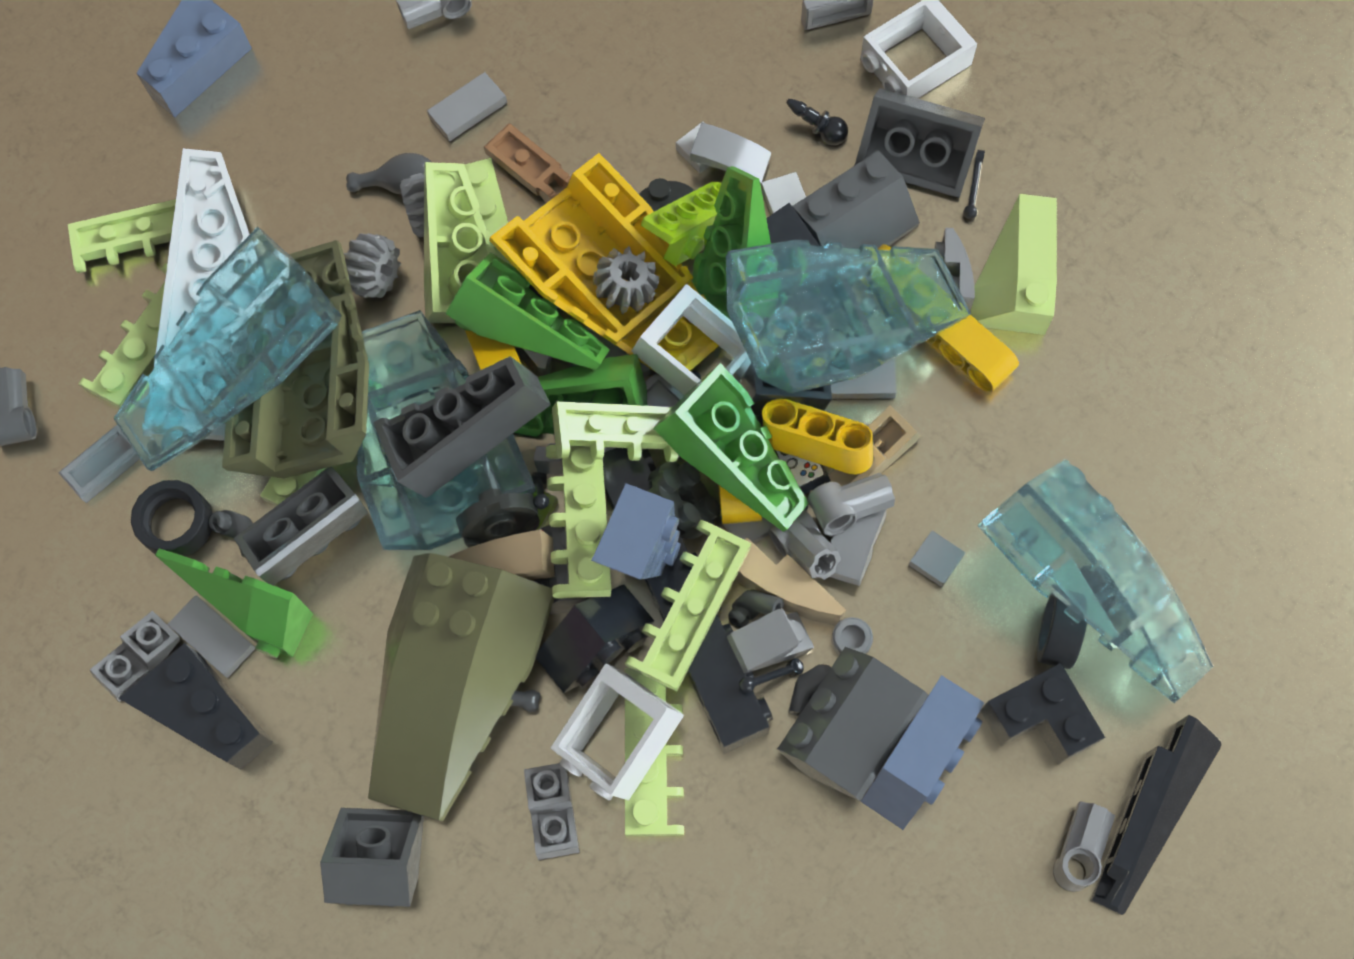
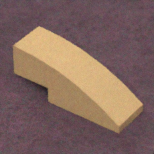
M889 405L868 426L873 435V463L869 470L862 474L854 475L825 466L831 482H837L840 486L882 473L908 450L921 435L895 408Z
M541 529L494 539L449 556L502 569L531 581L555 577L554 564L551 563L553 538Z
M748 537L745 539L751 543V548L735 578L743 587L748 590L754 589L782 598L784 601L783 610L789 613L797 612L799 616L813 621L837 625L844 619L846 609L788 554L776 565Z

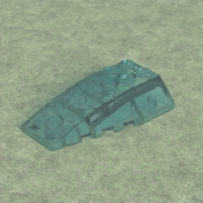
M256 227L202 284L196 293L200 300L191 313L184 311L176 323L180 330L168 347L162 344L154 356L158 363L149 376L142 374L114 416L117 425L147 470L154 471L192 448L229 422L254 401L281 384L340 322L342 315L307 271L259 227Z
M796 239L731 250L726 255L727 312L758 379L788 393L857 379L964 320L971 314L938 249L893 246L890 250H878L876 245L862 244L859 248L842 247L840 242H826L823 246L810 245L809 240Z
M421 310L362 331L369 361L367 430L366 436L357 452V479L383 550H432L463 538L459 533L456 517L469 506L478 502V496L483 491L500 489L502 494H533L536 491L513 434L428 498L399 483L373 422L383 417L390 420L400 415L401 409L412 403L421 405L435 398V392L447 386L450 389H454L465 384L466 377L470 375L462 362L453 355L447 343Z
M1067 459L1027 482L977 525L1038 592L1046 598L1051 594L1057 597L1067 606L1064 610L1067 616L1077 624L1083 619L1101 634L1098 641L1110 651L1116 647L1131 658L1129 667L1173 703L1179 700L1214 667L1194 623L1175 589L1151 553L1124 519L1115 511L1113 504L1106 497L1101 496L1088 483L1083 472L1071 465Z

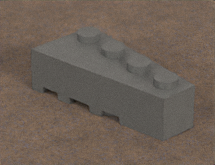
M509 356L466 377L465 384L454 389H450L447 386L435 392L434 399L421 405L412 403L402 408L400 415L390 420L383 417L373 422L397 481L423 497L428 498L551 404L537 376Z

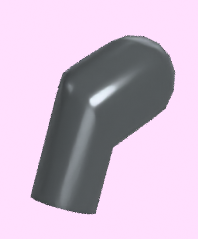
M231 510L216 511L209 518V526L214 532L231 538H235L253 524L249 517ZM240 549L241 556L246 558Z
M746 590L732 604L733 609L729 612L728 618L734 626L742 628L748 625L749 620H753L759 613L767 615L783 608L784 601L782 598L758 590Z
M818 664L797 678L788 711L790 714L795 716L801 714L831 669L830 665Z

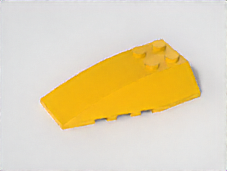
M600 153L573 172L567 188L523 221L519 216H516L489 238V241L541 296L629 355L634 354L631 351L640 336L686 284L698 293L692 283L693 276L687 266H682L681 263L674 266L663 259L669 243L641 226L643 217L654 212L651 206ZM630 246L632 255L637 256L645 251L646 258L644 262H655L656 270L654 274L659 276V284L657 289L654 290L655 296L652 302L649 304L644 303L643 308L638 313L629 306L627 312L622 315L619 305L615 304L607 309L606 302L608 298H597V286L593 284L594 272L598 270L597 264L602 256L608 257L609 252L613 248L623 254L624 250ZM684 316L680 318L658 344L689 371H692L719 347L718 344ZM639 358V361H640L641 363H643L644 365H646L647 367H649L645 362H643V361Z

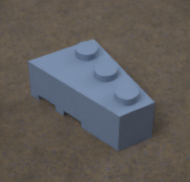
M181 0L136 74L150 97L173 117H176L248 53L252 47L241 24L212 0Z
M626 483L591 561L640 580L661 576L666 564L670 566L674 564L681 543L677 542L680 531L676 530L679 518L675 517L674 501Z
M941 675L861 802L904 830L924 801L932 805L945 786V783L939 780V777L944 769L952 773L964 754V751L958 748L963 738L970 742L983 722L976 716L983 707L984 702Z

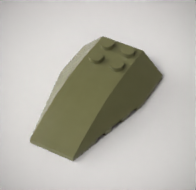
M334 240L271 260L258 301L262 310L259 319L252 321L248 333L253 337L248 354L241 355L237 368L242 374L238 386L231 387L228 397L222 468L227 471L284 479L353 461L366 436L369 361L342 245L338 240Z
M426 553L413 556L387 631L368 799L443 822L472 773L469 769L478 753H483L491 740L489 735L501 715H506L513 703L512 695L520 682H525L532 670L555 599L552 594V588L502 569L443 555Z

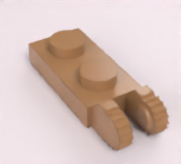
M508 123L484 146L486 155L536 196L540 195L545 203L558 195L557 192L548 186L551 182L556 180L562 189L568 186L571 176L562 169L561 164L512 124Z

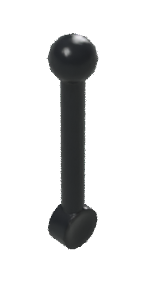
M977 149L968 206L963 210V214L967 219H974L978 214V209L975 205L985 150Z
M533 472L531 474V482L536 484L537 494L534 497L533 503L537 509L542 510L549 505V498L544 494L543 484H546L547 475L542 472Z
M794 658L787 662L783 668L755 678L743 677L739 681V689L744 693H751L755 686L787 674L797 676L804 671L803 663L799 659Z

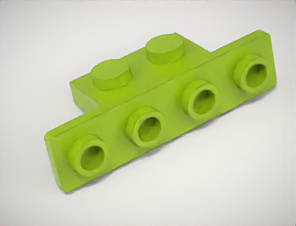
M712 181L643 217L641 226L669 243L663 259L677 266L689 258L694 259L699 252L704 250L707 240L703 236L706 227L714 223L717 214L714 204L722 183Z

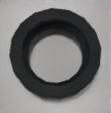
M163 480L149 486L138 496L131 512V526L135 537L152 553L156 554L158 549H162L186 557L198 551L207 542L212 532L209 526V518L213 512L209 502L192 485L179 480ZM173 499L188 501L195 511L194 520L190 528L182 536L171 541L158 539L151 530V520L156 510L164 503Z
M1059 586L1053 588L1041 622L1037 644L1038 662L1052 666L1061 663L1064 669L1073 668L1083 644L1088 622L1090 599L1087 593Z

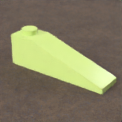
M425 162L424 300L426 323H455L454 319L445 313L466 276L490 252L497 256L493 244L489 241L491 233L489 230L487 231L479 211L480 205L464 164Z
M1019 194L974 286L975 299L970 315L985 328L1045 335L1055 311L1057 284V198Z

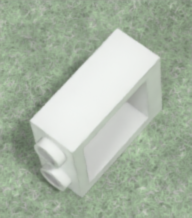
M922 0L865 35L860 58L865 69L870 73H874L879 78L884 89L918 99L972 65L977 43L939 0ZM923 29L947 57L913 79L908 80L884 52Z
M686 284L640 336L631 351L685 395L701 380L658 345L682 316L734 358L726 367V370L732 376L734 373L740 378L744 375L753 360L750 354L759 343Z
M605 664L556 738L551 749L562 757L560 761L562 767L578 777L583 773L591 779L592 783L589 787L603 798L611 800L615 796L629 800L684 714L624 671ZM620 694L652 717L653 721L615 777L582 752V750Z

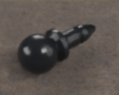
M795 99L787 100L786 103L792 112L798 117L801 116L810 125H814L812 133H820L821 139L826 144L835 146L846 140L848 125L842 118L837 116L830 117L829 112L826 110L820 115L818 111L812 107H807V104Z

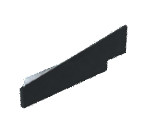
M1187 715L1177 722L1167 749L1157 746L1147 752L1092 895L1091 902L1119 915L1125 914L1221 748V741L1197 718Z

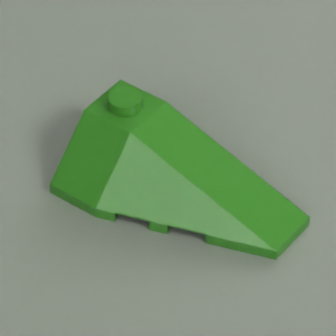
M734 166L727 167L714 204L717 213L714 223L706 227L703 236L707 240L704 251L697 254L693 264L692 283L700 295L704 294L710 304L738 327L774 317L777 276L760 179Z
M491 252L466 276L445 313L454 319L460 328L472 331L479 336L594 370L598 369L610 351L578 321L564 319L558 314L556 305L546 298H540L529 288L530 283L516 268Z
M632 354L604 358L597 370L577 365L537 377L551 405L514 433L536 437L541 433L555 435L552 407L556 402L647 406V385L638 355Z
M720 363L685 394L653 429L681 458L784 532L808 505V501L786 461L780 460L768 440L772 438V435L766 425L761 427L751 409L754 402L749 393Z
M158 549L155 556L257 643L255 647L257 651L273 658H278L280 653L291 657L294 656L313 616L310 609L294 593L252 577L245 576L244 579H241L231 574L228 570L217 566L213 573H209L210 568L197 560Z

